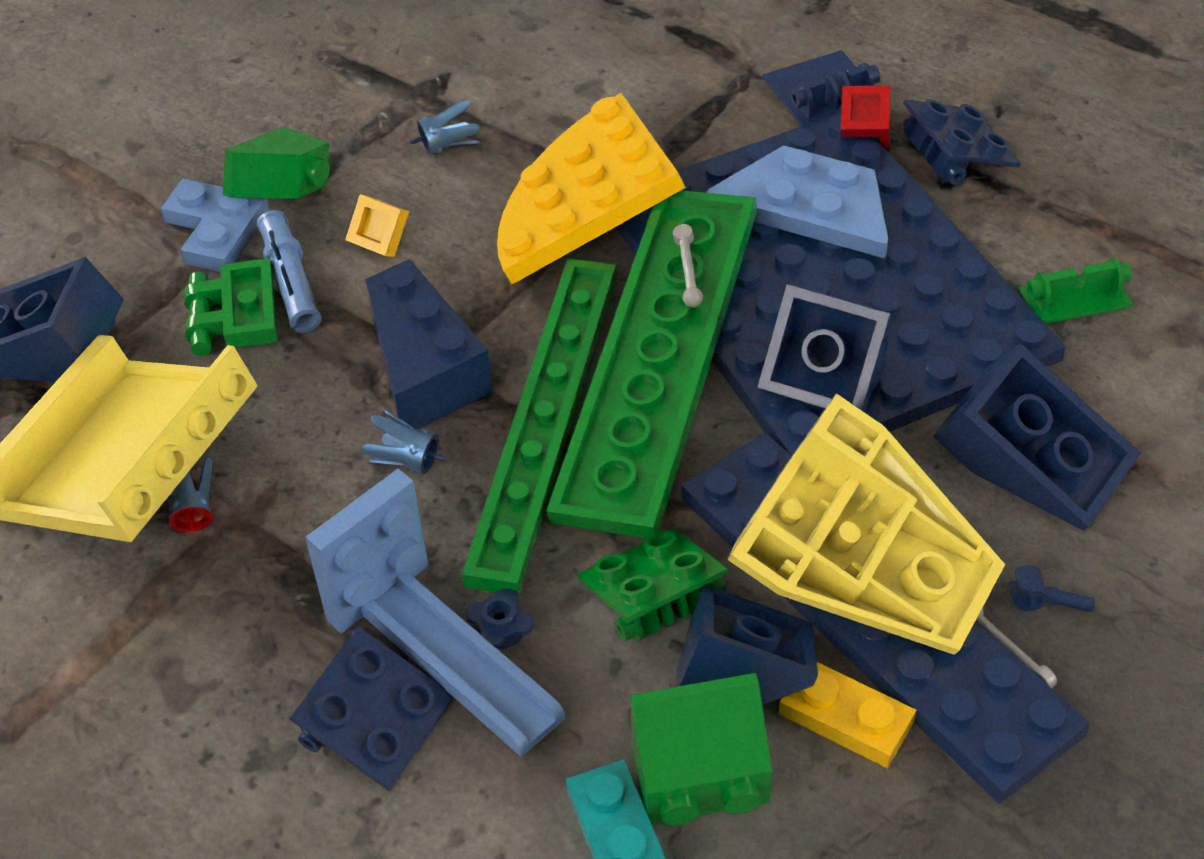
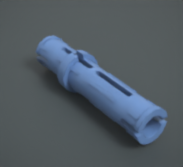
M269 210L263 213L257 220V227L261 232L265 245L263 257L264 259L270 258L279 292L289 317L290 327H293L295 332H310L320 325L322 316L316 306L310 283L301 262L303 258L302 247L299 241L292 236L288 224L289 221L284 212Z

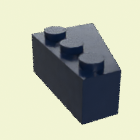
M410 259L365 279L373 324L398 418L418 430L493 393L488 350Z

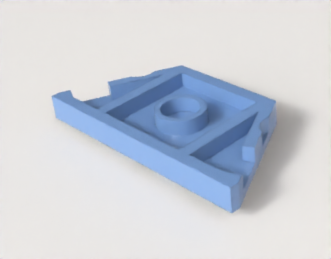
M783 145L707 191V193L755 197L757 214L754 222L880 258H885L887 254L888 235L876 174L873 169Z

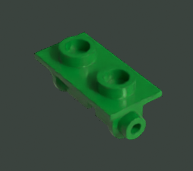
M1116 258L1109 259L1104 263L1084 266L1083 273L1079 276L1075 268L1047 274L1044 272L1037 273L1034 279L1027 281V286L1018 287V293L1045 324L1133 307V302L1123 287L1124 282L1131 280L1130 266L1127 262H1119Z

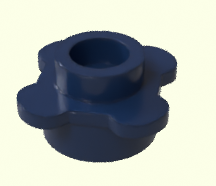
M502 589L497 592L496 596L487 599L483 603L473 602L466 609L467 621L475 624L478 628V633L497 649H506L514 646L521 640L523 635L530 633L534 626L532 615L523 612L519 605V594L512 589ZM496 616L505 617L504 619L495 620Z

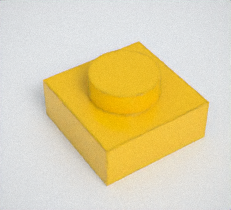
M360 194L345 240L384 256L395 257L409 211Z

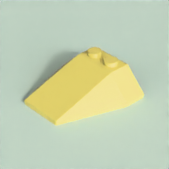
M838 394L828 404L788 461L735 542L728 557L730 562L778 595L953 655L961 649L1005 566V563L882 424Z

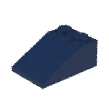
M86 257L0 289V378L55 382L98 335L107 336L116 324V315L124 298Z
M1018 343L987 367L933 435L942 446L975 475L1081 530L1090 526L1141 454L1140 451L1021 343Z

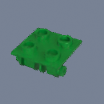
M672 528L668 531H659L656 540L652 537H646L643 543L620 554L602 557L593 567L576 575L579 581L621 617L615 620V627L621 639L626 642L633 638L636 642H639L645 637L661 630L660 621L666 627L675 623L673 611L682 620L689 617L690 613L693 614L702 586L709 585L726 591L722 577L729 574L728 568L676 529Z

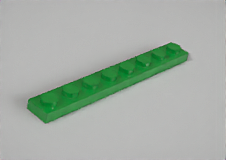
M567 258L462 572L464 588L497 593L502 589H512L520 595L617 279L616 264Z

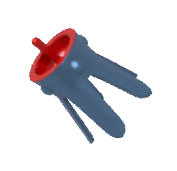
M207 458L203 462L198 491L194 489L189 471L168 496L169 525L172 529L194 534L196 531L203 530L212 523L213 515L208 500L212 472L211 458Z

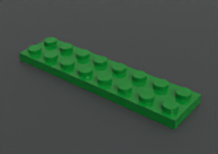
M681 190L653 206L546 510L550 524L657 539L757 214L755 197ZM681 224L691 226L694 240L690 243L696 287L703 294L702 303L695 308L685 305L683 301L686 284L680 245H677L673 238L674 228Z

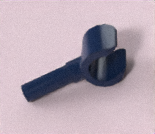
M1025 565L1016 568L1014 572L1017 582L1010 581L1008 583L1014 604L1025 612L1037 610L1046 603L1092 612L1094 608L1095 598L1045 586L1041 571L1036 566Z

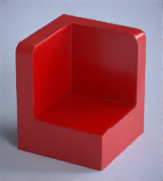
M843 86L841 137H879L880 144L890 152L892 119L890 86Z

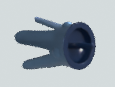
M460 100L434 117H424L422 120H417L420 137L411 140L410 143L415 144L422 141L429 155L435 152L440 153L445 147L481 144L480 141L476 140L452 142L477 134L481 129L478 124L464 122L442 127L448 121L467 110L470 106L469 100Z
M386 409L385 414L391 420L380 415H373L371 417L373 425L386 432L382 437L384 445L365 444L360 449L365 455L374 457L368 460L369 463L404 465L409 467L411 472H419L423 475L430 470L435 459L440 461L446 460L445 456L437 454L439 447L438 434L431 433L428 429L416 430Z

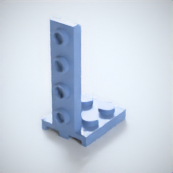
M396 469L305 537L326 620L341 634L361 618H366L520 757H523L565 720L564 709L555 698L414 578L428 567V560L414 481L401 470Z

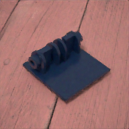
M841 50L763 74V79L800 126H804L841 113L843 86H874L875 83L880 82V72L876 65L869 66L867 63L859 64L856 67Z
M928 99L926 102L904 100L903 104L912 113L903 122L904 134L918 149L919 153L924 156L925 160L932 165V168L937 172L942 181L950 182L951 184L960 183L966 176L965 169L969 162L1014 167L1021 165V162L1008 149L1009 143L1007 140L993 132L984 121V114L977 108L968 104H962L960 107L944 105L932 99Z
M357 626L289 720L300 727L302 733L298 737V741L306 749L318 752L322 746L328 747L390 791L453 696L441 685Z

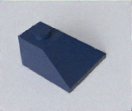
M709 585L701 587L677 666L676 687L756 673L762 705L814 685L818 677L811 622Z

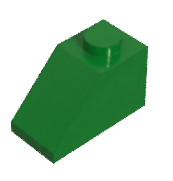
M283 126L225 150L223 195L232 198L299 199L326 186V180L330 172V164L328 162L329 142Z

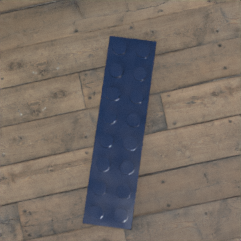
M764 432L682 485V500L733 548L735 542L792 456ZM784 597L885 695L916 709L914 723L999 804L1087 735L1090 723L977 621L974 622L961 649L953 655Z

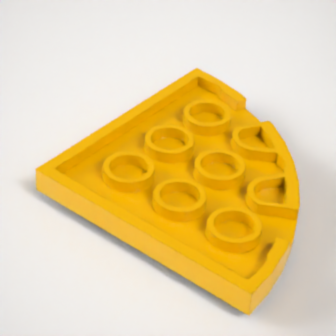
M622 93L596 102L592 106L591 112L563 132L544 150L532 165L528 166L521 173V179L503 211L497 239L498 257L511 285L686 188L678 171Z

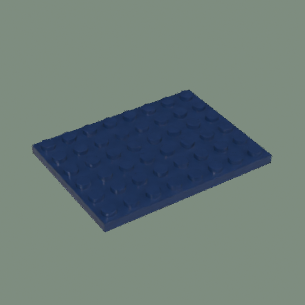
M841 113L677 170L686 187L683 191L707 193L711 187L783 145L875 170L888 235V247L885 258L754 222L714 350L712 361L761 429L791 456H793L826 408L757 388L787 284L892 313L885 368L864 413L882 424L889 432L959 404L987 367L1018 343H1021L1046 367L1063 361L1066 349L1062 341L875 137H841ZM653 206L615 227L635 256Z

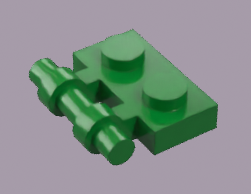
M270 258L220 265L221 279L208 280V276L203 272H194L189 276V285L184 290V305L190 311V317L185 321V338L190 342L192 354L196 356L208 355L211 352V342L216 336L224 335L226 346H234L235 348L278 342L274 277ZM222 303V310L210 312L214 304Z

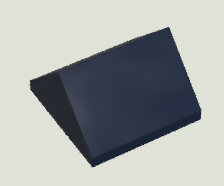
M787 284L757 388L826 408L834 396L838 394L864 412L885 368L892 313Z

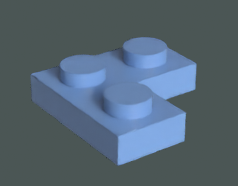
M182 178L160 208L164 223L195 229L181 248L184 264L221 272L220 265L236 262L257 231L258 218L270 210L267 198H232L223 195V187L184 178Z

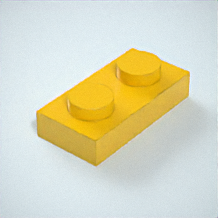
M817 662L818 677L814 685L782 697L779 703V715L888 769L915 722L917 710Z

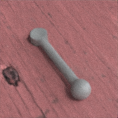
M681 224L674 228L673 238L674 242L680 245L686 284L683 301L685 305L695 308L702 303L703 294L696 287L690 243L694 240L691 226Z
M982 608L976 621L1050 688L1056 686L1057 678L1053 671L1045 665H1037L984 617Z

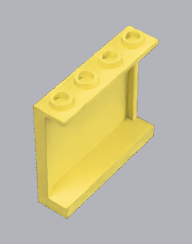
M98 335L0 443V520L132 542L258 387L235 347L228 345L210 367L131 361L127 359L113 336Z

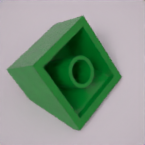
M756 673L630 695L633 765L641 800L651 825L659 823L671 826L683 825L693 821L698 816L724 811L730 814H743L756 809L759 805L770 803L772 768L760 687Z

